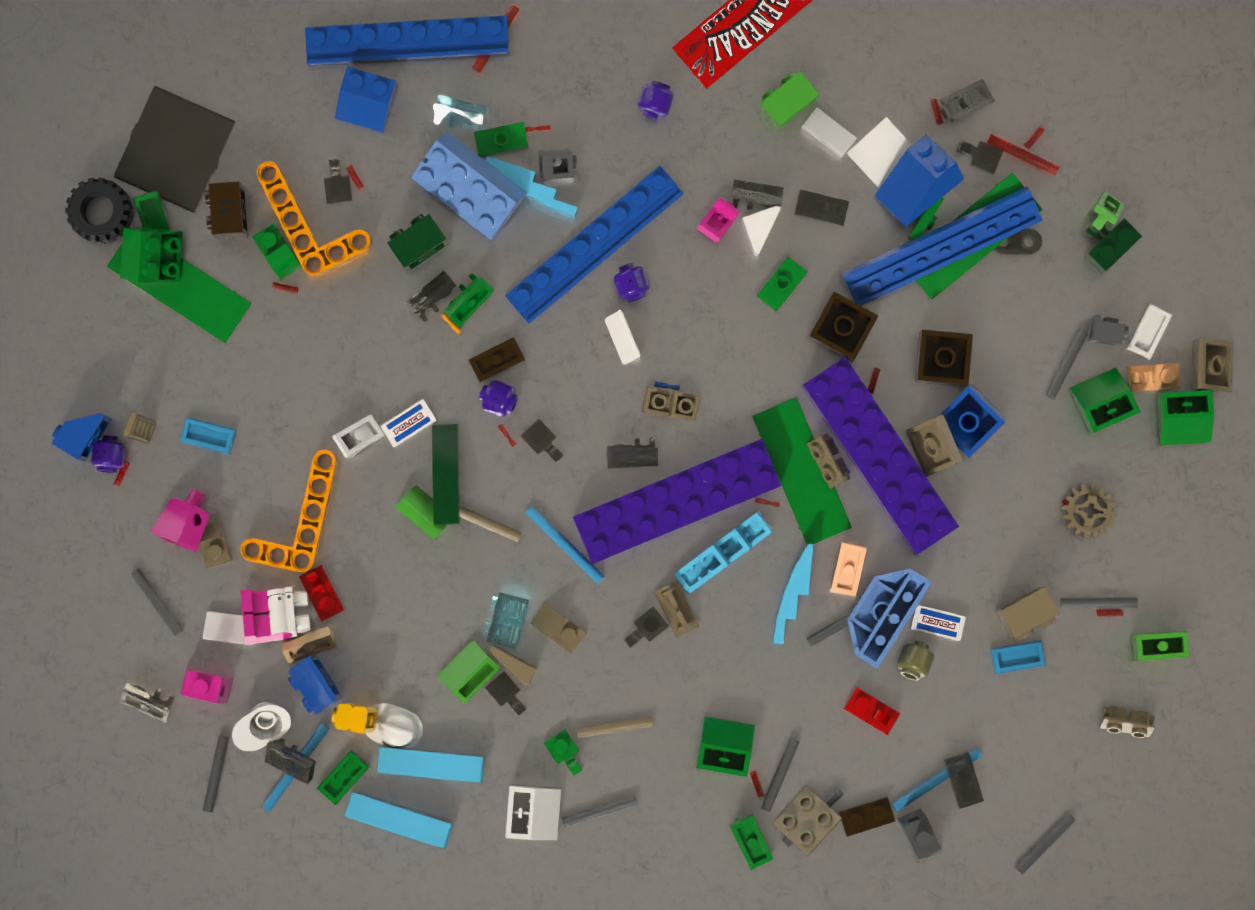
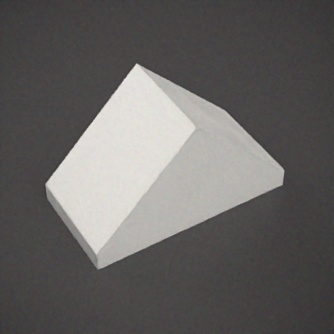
M774 206L742 218V223L754 255H759L780 212V207Z

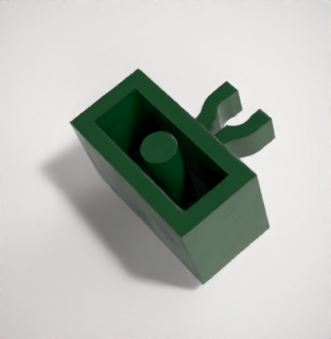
M1125 218L1111 231H1108L1104 225L1100 230L1104 237L1098 232H1093L1088 227L1084 232L1089 237L1096 239L1098 243L1084 257L1103 274L1142 235Z

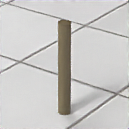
M459 505L460 517L518 542L521 532Z
M652 716L576 727L577 738L653 726Z

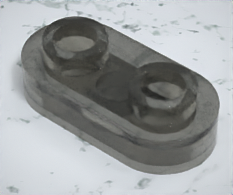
M1024 229L1007 238L1006 247L999 245L993 251L1000 255H1032L1041 248L1042 237L1034 229ZM1030 238L1033 241V245L1031 247L1025 246L1024 239Z

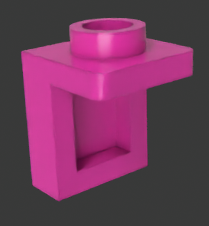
M719 197L697 229L718 243L733 224L740 211L731 202Z

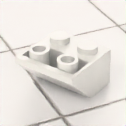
M510 785L505 838L557 840L561 789Z

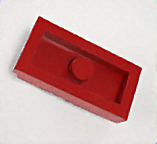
M322 565L299 576L321 622L345 610Z
M856 687L844 707L846 711L886 735L889 734L901 714Z

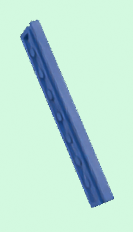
M507 15L305 27L308 66L509 54Z
M658 166L507 293L505 297L526 322L530 324L684 193L665 170Z
M1027 186L842 273L855 303L862 306L1043 220Z

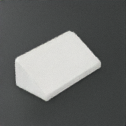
M819 108L813 111L801 127L840 158L844 156L857 139Z
M619 310L606 317L605 323L622 364L626 365L640 359V351L623 311Z
M207 611L203 639L246 644L243 615Z

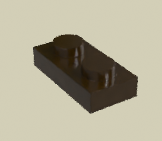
M514 337L469 359L480 383L525 361Z
M888 797L839 811L846 837L896 822Z

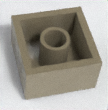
M1038 587L995 611L1009 638H1017L1018 640H1023L1034 634L1033 628L1037 626L1045 628L1057 621L1055 616L1060 614L1046 587Z

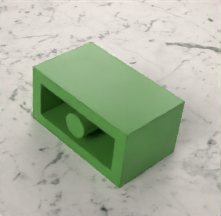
M801 71L796 75L791 72L781 80L783 84L776 91L774 88H771L761 97L763 101L760 107L778 129L818 99L820 95Z
M1188 631L1132 635L1134 661L1190 657Z

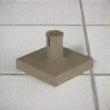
M943 414L906 430L926 477L963 462Z

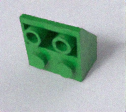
M123 227L120 278L137 283L179 282L183 231L147 227Z
M1113 368L1069 388L1089 434H1093L1140 413L1131 389L1117 368Z
M1212 390L1157 394L1160 445L1211 442L1214 421Z
M704 717L696 768L747 777L755 725Z

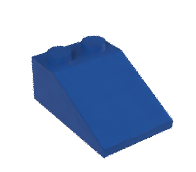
M926 134L906 150L875 194V197L906 227L962 182L964 177L957 162Z
M317 655L308 656L288 671L291 675L288 681L295 691H301L304 696L301 701L309 713L313 711L315 715L319 714L343 698Z

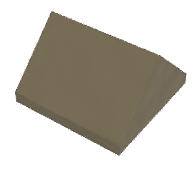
M1209 338L1194 340L1192 391L1232 392L1233 342Z

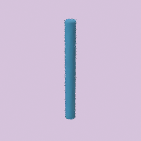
M533 505L525 512L597 584L605 577Z
M323 723L319 725L262 805L263 808L269 812L328 732L330 729Z
M978 748L972 750L891 804L897 812L981 758L982 754Z

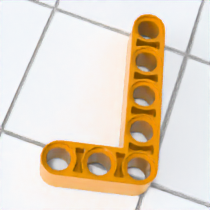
M270 161L259 165L257 169L258 179L302 268L308 275L312 277L322 276L370 251L372 240L367 232L360 229L319 247L279 167ZM268 168L276 170V175L272 180H265L263 178V173ZM278 191L287 192V199L284 202H275L274 196ZM296 213L298 215V222L292 226L287 225L285 222L287 215ZM300 236L309 237L310 242L306 248L297 247L296 243ZM357 236L366 237L367 242L363 248L354 247L353 241ZM335 247H341L344 250L342 258L338 260L332 259L330 255ZM313 258H318L321 261V266L316 271L308 269V262Z
M320 450L313 457L293 547L250 538L241 545V554L246 560L297 572H308L314 568L338 465V459L333 452ZM325 454L330 455L332 458L331 466L326 469L321 468L319 465L320 457ZM323 479L326 482V490L318 494L314 491L313 485L316 480ZM313 504H317L321 509V513L317 518H310L308 515V508ZM306 529H312L315 533V539L311 543H305L302 539V534ZM251 543H257L260 548V552L256 557H250L247 553V547ZM277 548L282 549L285 554L284 559L279 563L274 562L272 559V552ZM300 554H306L310 559L309 565L306 568H300L296 563V559Z

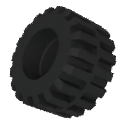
M101 177L98 179L88 178L87 182L81 181L78 183L79 187L77 189L73 188L71 190L72 196L70 198L67 197L66 200L68 208H65V213L68 215L67 221L72 226V229L82 238L92 243L106 244L107 241H116L115 238L118 236L122 237L123 227H130L129 221L133 219V213L131 212L133 205L129 200L128 194L115 182ZM96 197H107L113 204L111 218L101 225L91 224L86 218L87 205Z

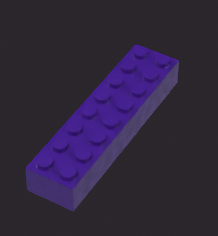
M846 357L802 385L803 390L914 555H918L959 527Z
M760 439L573 516V519L592 564H595L779 488L781 483L763 440Z

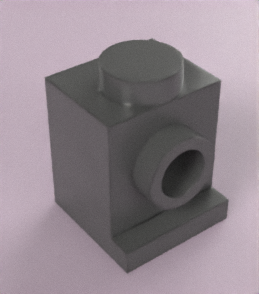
M570 149L538 150L539 171L543 180L574 178L573 170H577V157L573 155ZM555 159H561L560 166L556 167L553 165Z
M1094 315L1092 317L1088 342L1120 346L1123 341H1127L1129 326L1119 324V319L1104 317V320L1101 321V315Z

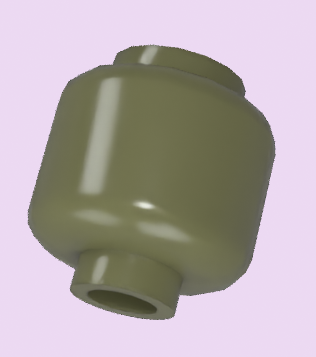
M921 641L904 645L897 662V666L901 670L900 674L915 681L928 676L934 661V654L929 650V645Z

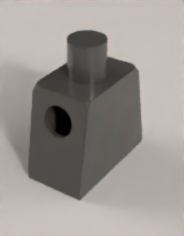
M921 808L898 818V822L917 863L941 853L942 849L928 818Z

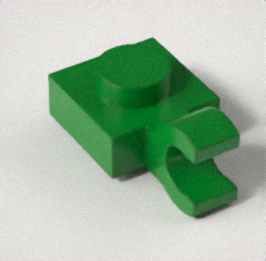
M566 729L544 743L557 765L564 761L573 776L582 771V768L573 756L579 750Z

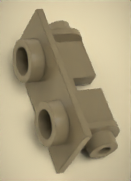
M825 434L807 443L811 455L816 460L822 476L830 489L850 479L848 475L850 471L843 458L835 460L833 457L839 451L832 437L829 438L828 434Z
M677 581L654 592L676 638L699 627Z
M1112 705L1103 708L1102 717L1104 719L1100 724V728L1106 729L1110 733L1124 732L1136 738L1150 737L1155 729L1153 725L1155 716L1150 715V712L1132 709L1131 717L1127 718V708Z

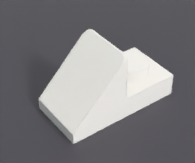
M370 414L338 432L332 438L345 458H351L385 435Z

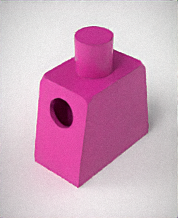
M191 489L185 501L174 497L170 499L150 532L171 544L196 552L209 519V513L199 508L205 495Z
M186 668L180 693L183 696L213 703L228 704L233 679Z

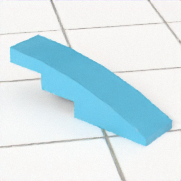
M487 156L486 161L527 193L526 197L552 211L572 219L576 218L578 207L555 200L557 189L535 183L536 172Z
M758 511L674 573V575L687 593L690 594L774 530Z
M813 544L805 546L784 588L776 615L772 640L774 644L784 643L786 619L796 620L798 594L809 595Z
M379 747L377 772L482 783L485 757Z
M352 792L345 813V817L446 849L453 824L356 792Z

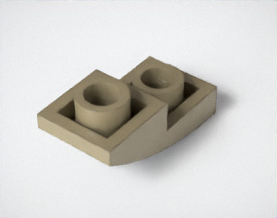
M646 387L642 412L695 421L699 396Z

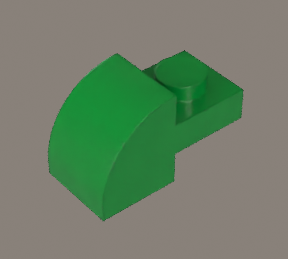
M274 223L252 236L281 281L302 268Z

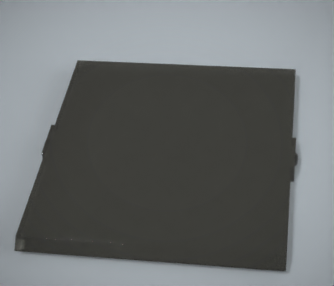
M154 86L138 123L132 129L130 140L114 173V178L146 192L158 190L162 199L195 213L211 176L214 175L215 170L218 168L219 158L236 121Z

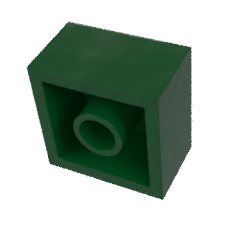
M420 214L410 222L412 226L403 231L401 228L389 236L391 240L387 244L407 273L449 245L446 237L430 214L425 217L423 214Z

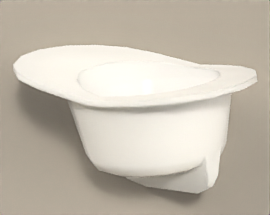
M268 702L259 703L251 709L250 713L236 722L232 730L233 742L239 749L244 751L259 750L287 733L291 724L290 715L281 706Z
M379 703L372 706L377 707L378 715L375 730L373 733H366L371 740L398 749H410L419 743L423 735V725L415 713L388 703Z

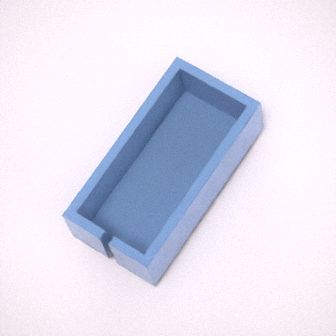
M448 131L434 142L425 159L421 161L411 176L413 180L490 240L504 228L527 195L524 190Z

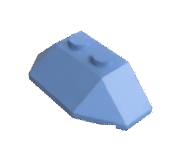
M911 568L874 576L847 619L855 655L878 669L932 582Z

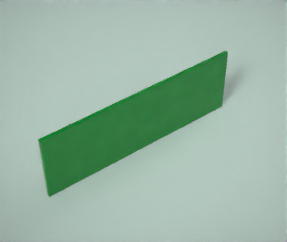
M1012 172L1000 183L995 184L994 188L956 219L1025 187ZM1034 199L1039 212H1041L1043 209ZM1007 238L916 281L927 295L933 299Z
M122 244L107 265L108 268L119 275ZM181 258L179 282L137 283L130 281L225 344L252 304L238 295L236 291L230 290L183 258Z
M797 397L753 415L752 417L759 431V436L763 440L806 544H815L852 528L835 487L829 488L816 460L811 455L807 443L813 441L814 437Z

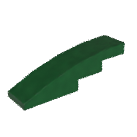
M458 424L432 425L434 525L460 524Z

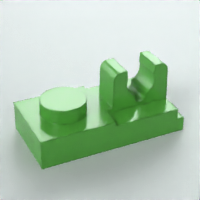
M1104 191L1093 209L1098 215L1094 219L1092 226L1100 231L1107 221L1114 225L1119 219L1125 204Z

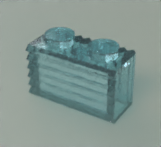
M499 592L498 597L493 596L490 611H493L494 615L492 622L487 620L483 633L484 636H488L486 642L517 649L530 600Z

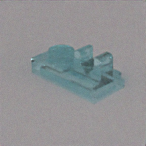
M438 95L433 108L436 110L435 123L439 124L442 116L446 115L450 119V127L454 126L456 118L468 125H482L487 112V106Z

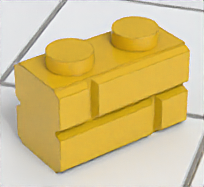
M340 703L333 710L332 722L335 723L336 729L351 730L358 733H373L376 727L378 710L377 707Z

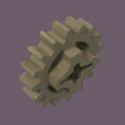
M1093 483L1089 489L1086 488L1085 484L1080 485V492L1073 488L1071 489L1073 497H1064L1069 503L1068 505L1061 506V509L1067 511V514L1063 515L1062 519L1069 520L1066 528L1074 527L1075 536L1083 532V538L1085 539L1088 538L1089 533H1092L1094 538H1098L1099 530L1106 534L1107 529L1105 526H1114L1110 518L1117 516V513L1112 512V508L1117 506V503L1109 502L1113 495H1104V487L1099 488L1097 491ZM1086 494L1084 502L1080 505L1074 504L1080 496ZM1097 497L1103 501L1105 508H1101L1097 503ZM1090 504L1091 509L1100 513L1090 515L1088 518L1087 513L1078 509L1086 508ZM1073 514H1077L1082 520L1081 525L1076 522ZM1104 518L1100 525L1092 528L1096 519Z

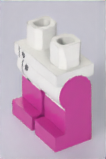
M292 587L256 592L240 590L244 637L247 645L288 638L296 639L298 638L297 633L311 630L309 614L295 615V609L309 608L307 592H293Z

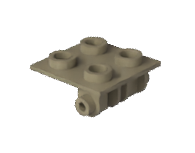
M806 786L772 824L805 855L809 856L842 818Z

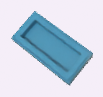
M186 417L180 442L230 454L236 429Z
M1042 640L990 649L995 674L1046 666Z

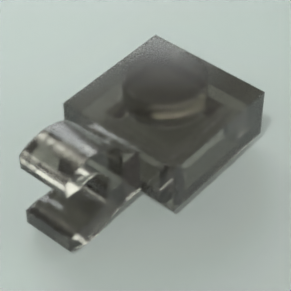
M963 140L959 143L956 152L972 158L970 166L992 175L995 173L1004 151L982 141H979L977 147Z
M328 159L331 178H324L327 204L353 201L350 176H342L340 159Z
M540 419L521 435L524 441L538 455L545 450L556 463L564 456L552 444L557 437Z
M652 607L633 622L638 629L625 638L624 641L629 647H632L643 637L650 642L668 628L669 625L658 611Z
M505 671L485 687L501 707L508 702L518 715H521L527 709L516 697V694L521 689Z

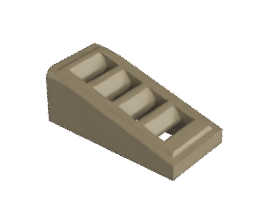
M132 412L123 431V436L148 444L157 422Z
M492 645L489 649L491 654L522 684L528 687L537 671V667L496 645Z

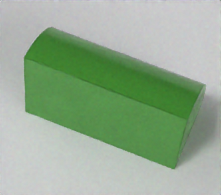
M417 485L395 507L434 540H437L448 526L434 525L433 498Z
M472 640L437 677L465 704L500 669V666Z

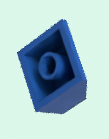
M347 66L339 92L335 119L384 133L398 87L396 80Z
M973 384L969 385L940 414L944 415L956 446L968 458L1008 420Z
M99 413L65 421L63 425L59 424L52 434L54 440L51 444L77 460L86 462L92 452L93 443L101 438L112 418Z

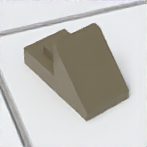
M218 512L209 515L199 543L206 568L232 561Z
M546 603L530 623L571 654L586 634L585 631Z

